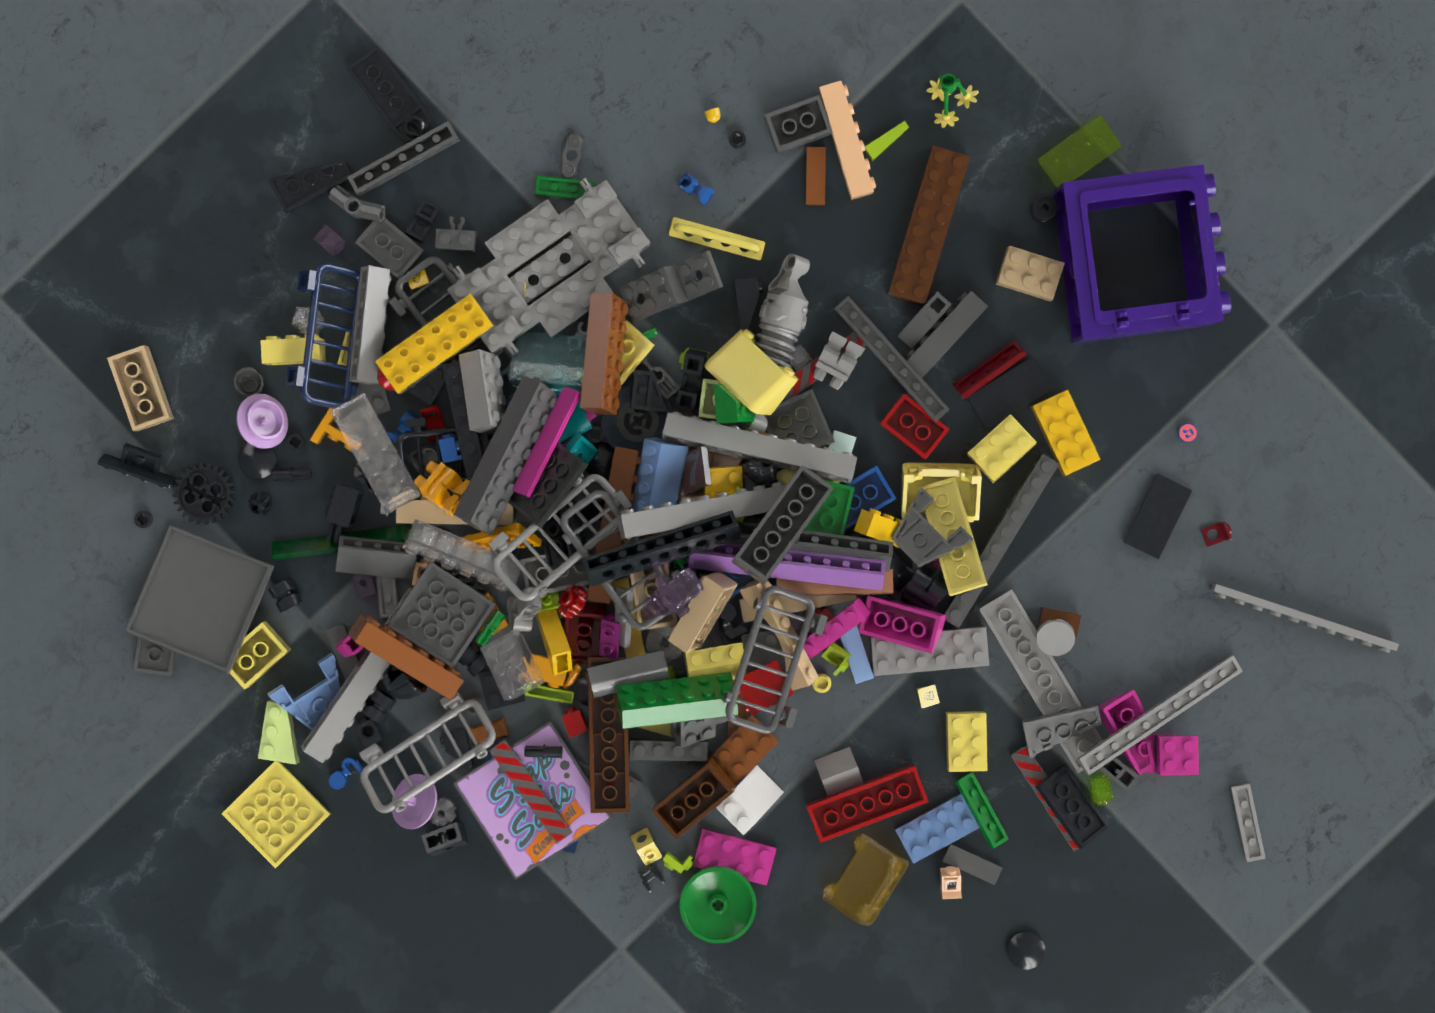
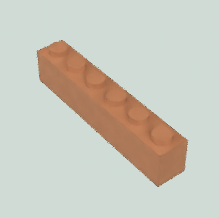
M890 569L889 572L885 571L882 590L776 578L777 586L806 596L893 594V569Z

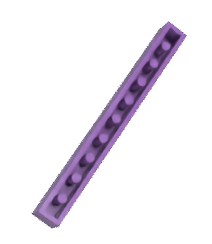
M726 543L689 555V568L749 575L731 562L744 544ZM789 550L770 578L882 590L886 561Z

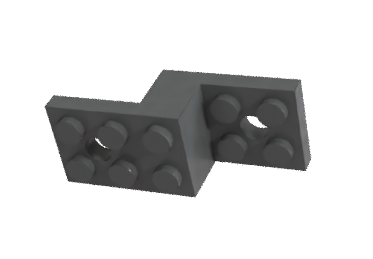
M709 250L676 265L663 267L618 288L622 299L627 302L630 320L632 323H635L665 309L680 306L724 286ZM698 270L702 273L703 276L701 281L698 280L696 277V273ZM641 293L645 296L644 303L639 300Z

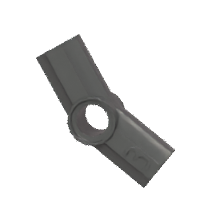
M339 185L333 187L330 191L328 198L356 219L363 218L382 222L385 217L384 205L359 200ZM358 204V209L353 212L354 206Z

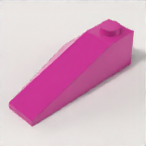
M1134 689L1111 697L1098 705L1101 721L1110 735L1144 713L1143 705ZM1148 736L1123 752L1137 775H1141L1155 766Z

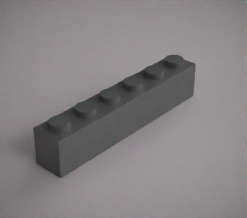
M447 121L347 178L356 194L362 196L460 140L450 122Z
M972 291L968 294L964 292L957 300L960 303L955 308L951 306L944 314L947 317L942 322L938 320L931 328L933 330L931 335L928 336L926 334L918 342L920 347L917 350L912 349L905 356L908 359L907 362L921 378L929 372L988 307Z

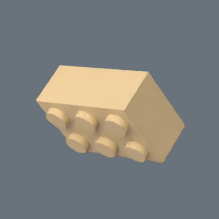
M1009 245L995 284L1043 300L1052 301L1065 263Z

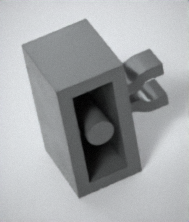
M450 217L451 230L436 229L435 248L440 251L476 252L477 233L475 231L462 230L465 224L464 217L460 218L461 222L458 224V230H456L454 217Z

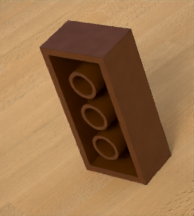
M711 758L658 801L651 811L673 837L677 839L733 794L737 786L715 760Z

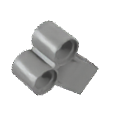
M535 587L526 588L522 592L529 593ZM516 596L508 597L507 611L510 613V631H531L532 619L542 608L539 596L530 601L520 600Z

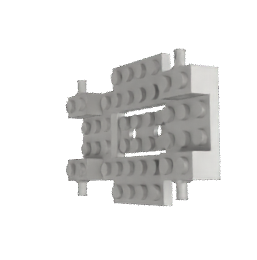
M586 178L583 181L581 180L579 183L586 192L582 197L574 201V205L560 214L556 212L548 199L485 242V245L494 256V260L481 269L477 268L472 273L466 275L459 266L452 270L458 278L456 284L447 289L453 300L458 303L471 293L496 326L481 336L482 341L492 354H495L504 347H507L512 356L515 355L514 351L518 353L519 350H517L513 341L538 323H541L552 338L589 312L591 293H613L604 280L607 275L631 259L636 262L639 268L646 264L639 254L650 246V241L629 216L607 180L593 187ZM569 232L572 234L567 239H564L554 248L548 250L545 254H543L535 261L531 262L528 266L517 272L512 277L509 278L507 276L516 268L527 262L529 259L540 253L542 250L553 244L555 241H557L564 235L568 234ZM563 253H567L571 257L570 262L567 264H563L560 261V255ZM589 260L591 261L590 264L582 268L580 271L569 277L567 280H565L564 282H562L554 289H552L551 291H549L548 293H546L541 298H539L538 300H536L528 306L527 303H529L537 296L548 290L550 287L561 281L563 278L574 272L576 269L587 263ZM531 275L539 277V283L535 286L530 285L528 282V278ZM524 281H525V285H526V292H525V294H526L527 297L524 296V289H523V288H524V284H523Z

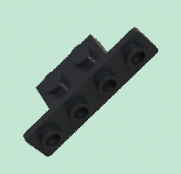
M125 443L123 446L121 459L103 454L97 463L105 469L115 470L123 475L139 478L143 482H151L161 488L170 489L176 482V477L159 472L162 455Z

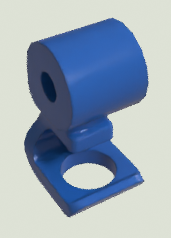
M685 172L677 186L688 195L694 193L705 207L714 195V190L710 187L698 185L699 181Z
M408 410L400 419V426L397 428V431L393 433L388 432L386 437L396 444L398 436L404 432L412 431L411 428L406 427V419L419 417L411 410Z
M349 756L345 758L342 762L343 770L339 769L330 776L329 784L333 789H341L347 784V775L353 773L349 767L350 763L361 774L364 766L356 757Z

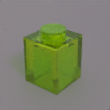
M1107 775L1088 778L1091 801L1097 803V805L1109 804L1108 801L1113 800L1110 778Z

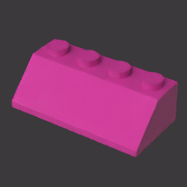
M868 595L865 606L871 613L861 622L859 633L927 653H933L942 634L946 618L945 614L877 595Z

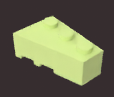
M273 700L267 701L258 759L296 765L300 760L297 752L292 714Z

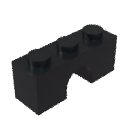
M689 348L685 353L682 368L684 374L677 394L676 409L694 412L697 409L708 352Z

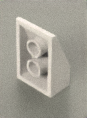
M758 765L736 785L734 793L716 807L743 835L784 793Z

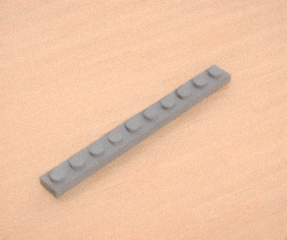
M1212 583L1210 591L1215 592L1214 596L1226 599V596L1234 598L1233 602L1241 605L1247 602L1252 604L1251 608L1262 611L1265 608L1270 610L1269 614L1280 617L1283 614L1288 616L1287 620L1299 623V620L1305 621V626L1314 629L1320 626L1325 628L1324 632L1335 635L1338 632L1343 634L1342 638L1353 641L1356 638L1361 640L1360 644L1369 647L1375 644L1379 646L1378 650L1390 653V650L1397 651L1399 646L1398 643Z
M1229 655L1079 756L1077 760L1086 775L1092 774L1243 672L1234 655Z

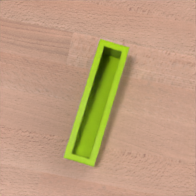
M905 121L865 146V151L872 161L908 130L909 126Z
M526 681L525 696L570 704L573 702L574 691Z

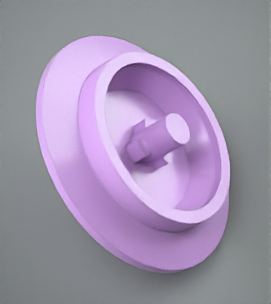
M254 394L247 397L240 404L237 411V426L242 437L249 444L257 448L267 449L278 445L285 438L288 430V417L284 407L278 400L267 394Z
M422 774L408 776L414 787L427 779ZM406 779L402 780L396 788L395 794L397 797L410 790ZM432 784L406 801L407 807L403 811L396 812L395 809L392 811L395 821L401 827L416 829L423 826L430 819L437 802L435 785Z

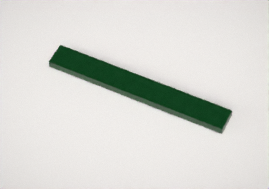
M424 524L404 525L342 533L341 536L404 543L425 542ZM335 534L331 541L326 540L327 535L272 542L271 549L272 560L338 552V544L334 543Z

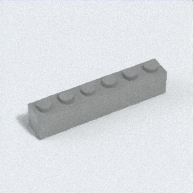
M370 265L361 267L349 376L350 382L368 385L378 384V365L375 361L383 356L382 343L385 339L384 324L387 320L386 305L389 301L390 269Z

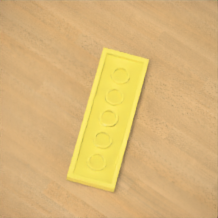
M956 477L923 486L922 488L934 499V502L925 509L928 523L945 540L960 526L973 538ZM974 540L939 558L950 596L987 585Z

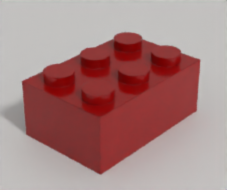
M905 393L902 394L879 423L880 426L924 460L927 459L950 430L939 420L934 422L923 408Z

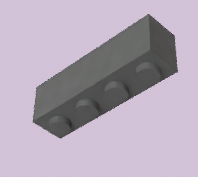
M631 738L630 760L707 761V740L681 748L675 739Z

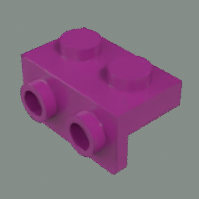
M613 612L609 613L601 621L599 656L617 659L619 656L621 623L615 621V613Z

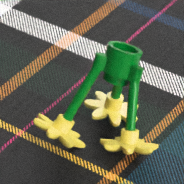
M952 74L940 76L937 83L930 80L932 88L926 90L928 93H933L932 100L939 96L940 100L944 101V110H942V114H935V117L938 119L934 121L936 124L941 123L942 128L946 127L947 124L953 127L954 122L959 120L958 117H954L955 111L948 112V95H951L956 90V87L961 92V94L954 96L956 99H960L957 106L964 104L968 108L970 101L973 103L977 102L974 96L979 93L978 90L972 91V85H969L967 90H965L960 83V79H956Z

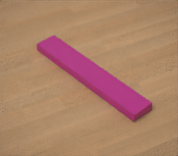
M563 387L512 489L514 492L529 498L531 497L581 397L580 392Z

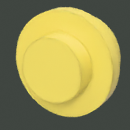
M818 674V678L812 683L815 691L825 693L831 687V679L826 674Z

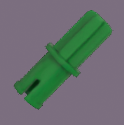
M496 609L488 622L484 623L485 627L477 636L476 642L484 646L492 634L497 632V628L506 615Z

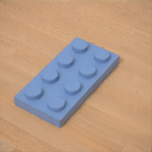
M960 793L897 827L895 831L914 864L979 829V826Z

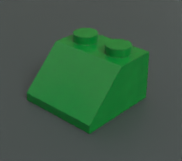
M714 384L716 423L738 424L755 422L754 417L756 413L749 410L723 384Z

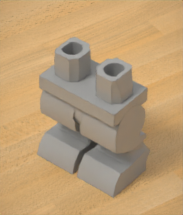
M832 331L828 338V343L824 346L815 365L816 369L813 377L823 381L826 373L833 375L829 386L838 390L844 381L848 380L857 364V358L862 355L865 348L849 340L845 347V352L840 357V350L848 339Z

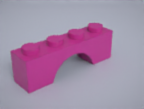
M859 597L826 623L822 635L814 633L807 635L803 648L809 659H812L866 619L871 613Z

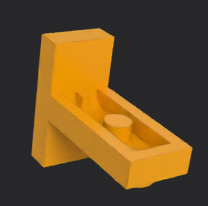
M329 408L310 440L320 444L326 433H329L328 438L335 442H338V440L345 443L344 447L349 451H361L364 446L362 443L332 426L339 411Z

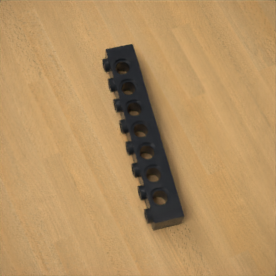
M733 510L584 557L582 560L592 587L739 540L741 536Z

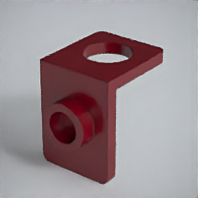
M1220 521L1201 529L1207 547L1225 540H1232V530L1226 522ZM1211 529L1218 532L1217 539L1213 541L1207 537V533Z

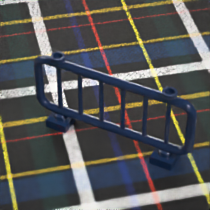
M324 262L319 264L315 271H299L297 291H312L303 367H288L286 386L292 388L300 387L302 398L310 404L342 409L349 404L351 395H355L358 389L357 384L349 381L360 273L355 269ZM328 270L354 277L356 280V290L321 283L322 272ZM320 286L355 294L353 309L319 302ZM318 305L353 313L351 328L316 321ZM316 324L350 332L349 347L314 340ZM313 343L348 351L347 366L312 359ZM311 363L346 370L344 385L309 378ZM309 382L344 389L342 400L333 401L311 396L308 393Z

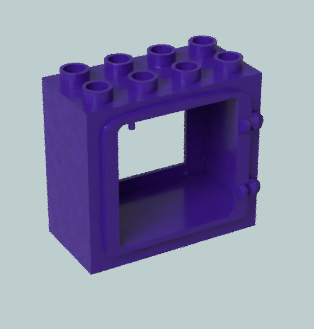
M1204 164L1063 182L1052 192L1053 198L1058 204V211L1055 216L1061 262L1065 263L1062 271L1072 344L1205 327L1224 321L1223 314L1230 313L1231 301L1228 290L1220 291L1218 275H1223L1226 272L1225 256L1223 251L1215 252L1213 236L1221 234L1220 217L1218 212L1210 213L1208 197H1215L1216 195L1215 178L1213 173L1205 174ZM1175 200L1188 300L1101 311L1088 211Z

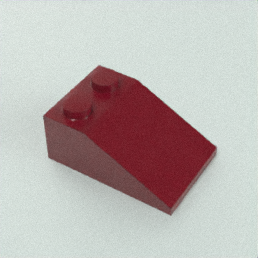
M585 602L583 609L578 612V615L573 614L572 618L565 617V636L571 649L572 662L588 664L587 657H602L599 656L601 621L606 617L607 604Z

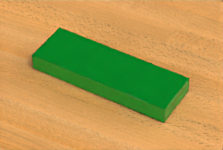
M536 175L535 195L579 199L586 191L579 183L581 180ZM588 181L590 185L593 187L594 181Z

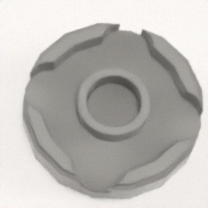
M1062 619L1047 620L1037 630L1036 641L1038 647L1050 656L1066 654L1075 643L1073 627Z

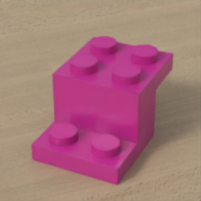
M1173 733L1148 735L1155 766L1144 773L1199 775L1197 735L1177 736Z

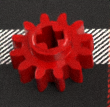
M573 584L571 589L567 588L561 594L558 601L561 605L557 608L560 611L559 614L566 618H572L573 614L578 615V612L583 609L587 601L584 598L587 592H585L583 587Z

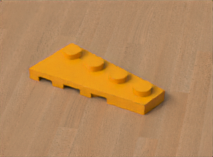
M512 523L508 526L497 527L492 535L482 531L472 535L469 534L465 537L457 538V546L467 553L491 551L489 543L501 532H504L509 537V544L526 528L520 523ZM531 534L526 539L534 547L541 546L542 539L535 534ZM522 542L517 548H526V545Z

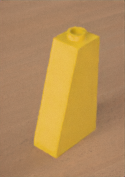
M556 609L537 613L535 617L553 675L572 671L571 649Z

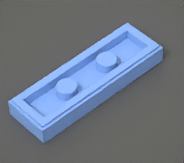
M856 625L840 638L844 650L851 654L848 662L850 663L855 683L858 684L873 679L874 676Z

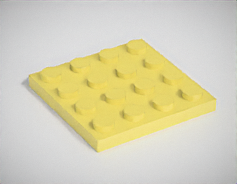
M274 761L222 813L274 868L278 867L331 814L281 762Z

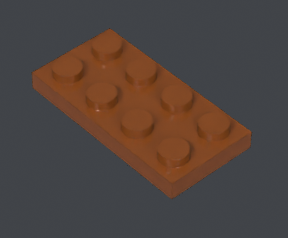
M752 714L746 719V720H748V721H752V722H755V723H758V724L763 725V724H762L754 715H752ZM739 726L707 761L713 758L733 783L737 785L779 740L772 733H760Z

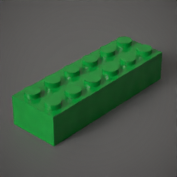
M731 672L616 686V704L622 728L726 716L725 709L727 703L723 702V696L726 691L731 692L734 683ZM735 702L733 708L734 715H738V702Z

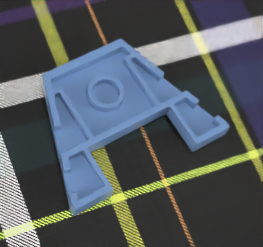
M332 653L317 662L326 679L295 699H291L282 684L267 693L273 701L287 710L310 730L314 728L341 688L335 657Z

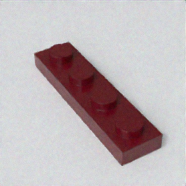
M1014 340L952 385L965 400L1026 356V353Z

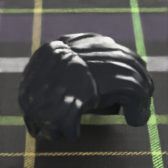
M755 458L745 459L741 462L744 473L759 486L768 485L777 476L778 469L773 464L762 466V461H756Z

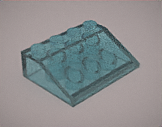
M525 332L518 338L516 348L519 352L516 353L514 351L515 355H513L508 378L511 385L518 387L523 376L542 382L554 391H562L563 387H567L581 393L587 337L556 334L551 338L547 333Z

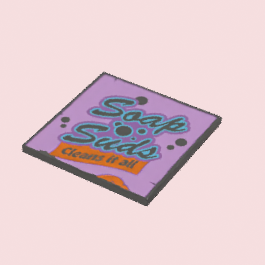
M551 720L511 745V748L572 831L569 836L558 844L555 843L494 757L453 782L515 880L613 818L611 813H591L590 781ZM543 744L545 746H563L562 759L545 758L543 760V757H525L524 748L525 746H543Z

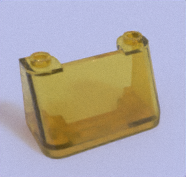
M862 833L854 842L857 853L839 882L832 885L829 884L825 888L822 899L858 924L869 926L877 918L909 865V861Z

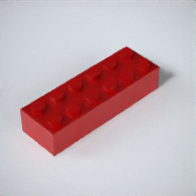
M910 764L807 803L806 806L819 841L822 843L928 802L915 765Z

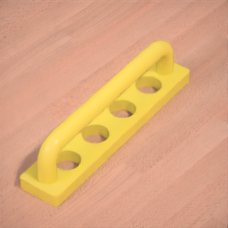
M676 217L673 218L669 231V236L758 261L761 260L765 247L764 241ZM684 232L693 234V236L688 237L684 234ZM702 237L711 239V241L706 242ZM721 242H722V243L729 244L730 246L724 247V246L721 244ZM740 248L748 249V251L743 252Z

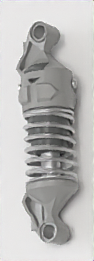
M795 254L787 255L778 276L768 285L766 299L759 311V317L761 318L759 327L762 330L761 334H756L759 337V341L754 343L774 363L783 365L781 367L788 366L789 368L791 366L785 362L794 359L790 353L796 350L793 344L798 341L796 337L800 335L801 329L805 328L809 303L802 293L798 278L808 272L810 262L808 259ZM756 414L754 417L755 422L742 423V427L746 430H755L763 433L767 428L768 422L764 415Z

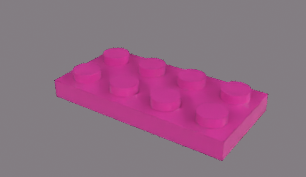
M702 828L693 866L702 869L711 866L729 867L740 872L748 881L767 886L777 848Z

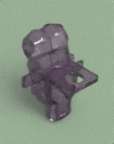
M689 568L678 573L670 580L666 575H662L655 580L658 589L654 591L651 601L645 604L643 610L651 620L656 619L660 615H671L674 612L679 617H683L690 611L687 603L704 591L703 584L697 578L696 573Z

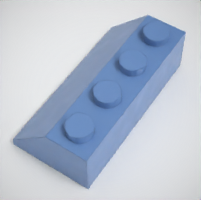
M657 437L644 439L631 506L634 512L641 511V507L652 505L653 509L660 508V504L672 502V505H678L689 446L665 441Z

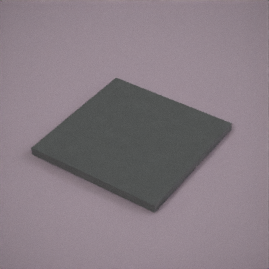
M170 525L124 632L230 674L275 566Z

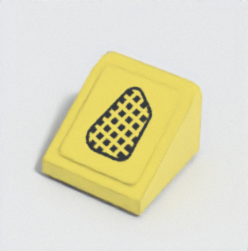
M935 684L916 689L921 708L940 703Z

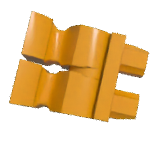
M430 461L426 466V471L431 475L428 479L419 475L414 480V484L420 490L423 497L438 508H442L447 515L452 517L470 481L466 479L463 482L457 472L446 467L442 462L437 464Z

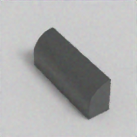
M339 536L336 572L413 580L417 544Z
M663 650L587 668L594 698L616 693V686L669 680Z

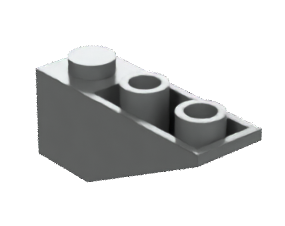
M936 292L897 337L912 349L952 304L939 292Z

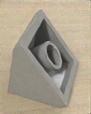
M850 747L814 760L827 796L863 783Z

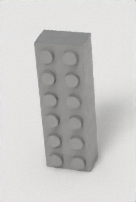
M985 626L942 630V634L932 654L870 636L874 676L990 666Z

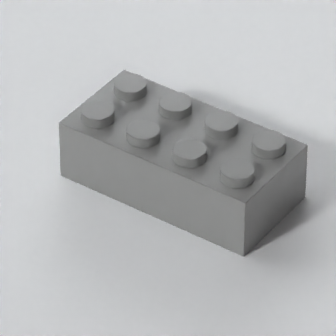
M480 349L460 354L459 360L469 428L471 431L486 435L494 434L506 411V398L503 395V379L500 375L499 368L501 363L498 355Z

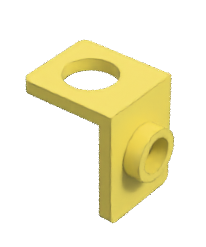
M648 828L631 835L635 849L646 866L662 858ZM642 835H646V836H647V838H646V840H645L644 842H641V843H638V842H637V839H638L640 836H642Z

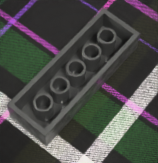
M802 465L731 562L764 585L834 487Z

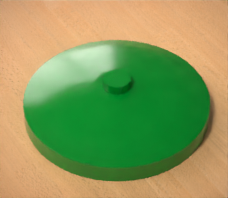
M711 866L701 869L689 878L681 892L680 914L688 930L703 941L709 943L733 941L742 936L754 920L756 896L753 887L744 875L732 868Z

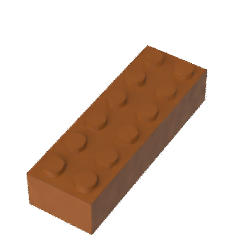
M591 293L580 408L595 415H617L620 405L618 394L621 389L620 372L623 370L622 353L625 350L623 340L627 329L625 318L628 314V305L625 300L613 293Z
M360 614L348 633L354 642L452 700L464 681L460 677L461 673L456 668H451L447 664L444 666L445 663L433 655L428 656L429 654L415 644L413 647V644L404 636L399 635L397 637V634L388 626L383 625L381 627V624L370 615L364 617Z

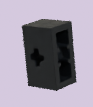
M458 822L421 835L426 853L433 857L469 844L464 826Z

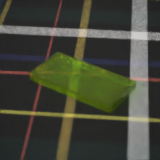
M1099 115L1037 160L1054 185L1059 187L1063 182H1071L1121 148L1122 144L1103 117Z

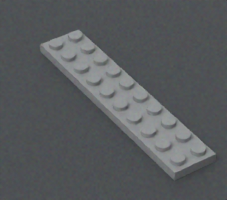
M1012 589L979 608L980 613L1043 716L1083 707L1054 658L1044 653L1038 647L1036 641L1037 630ZM1095 727L1080 735L1076 734L1063 743H1059L1077 773L1083 771L1077 758L1084 754L1094 741L1097 743L1103 741Z

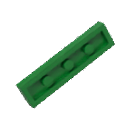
M969 772L956 780L955 783L990 848L994 849L1007 841L1009 838L974 773Z

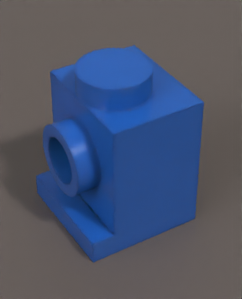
M454 433L443 435V439L438 440L443 463L463 460L462 455L458 453L461 452L459 440L456 441Z

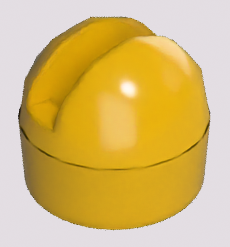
M719 107L704 112L706 119L711 123L717 122L721 117Z

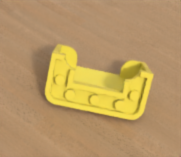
M747 329L739 330L708 359L704 367L749 410L756 414L772 415L798 378L794 376L795 372L788 366H778L754 344L756 342L754 339L755 335Z
M904 463L902 465V519L905 518L911 503L917 497L919 487L956 477L968 521L979 520L982 479L979 467L975 464Z

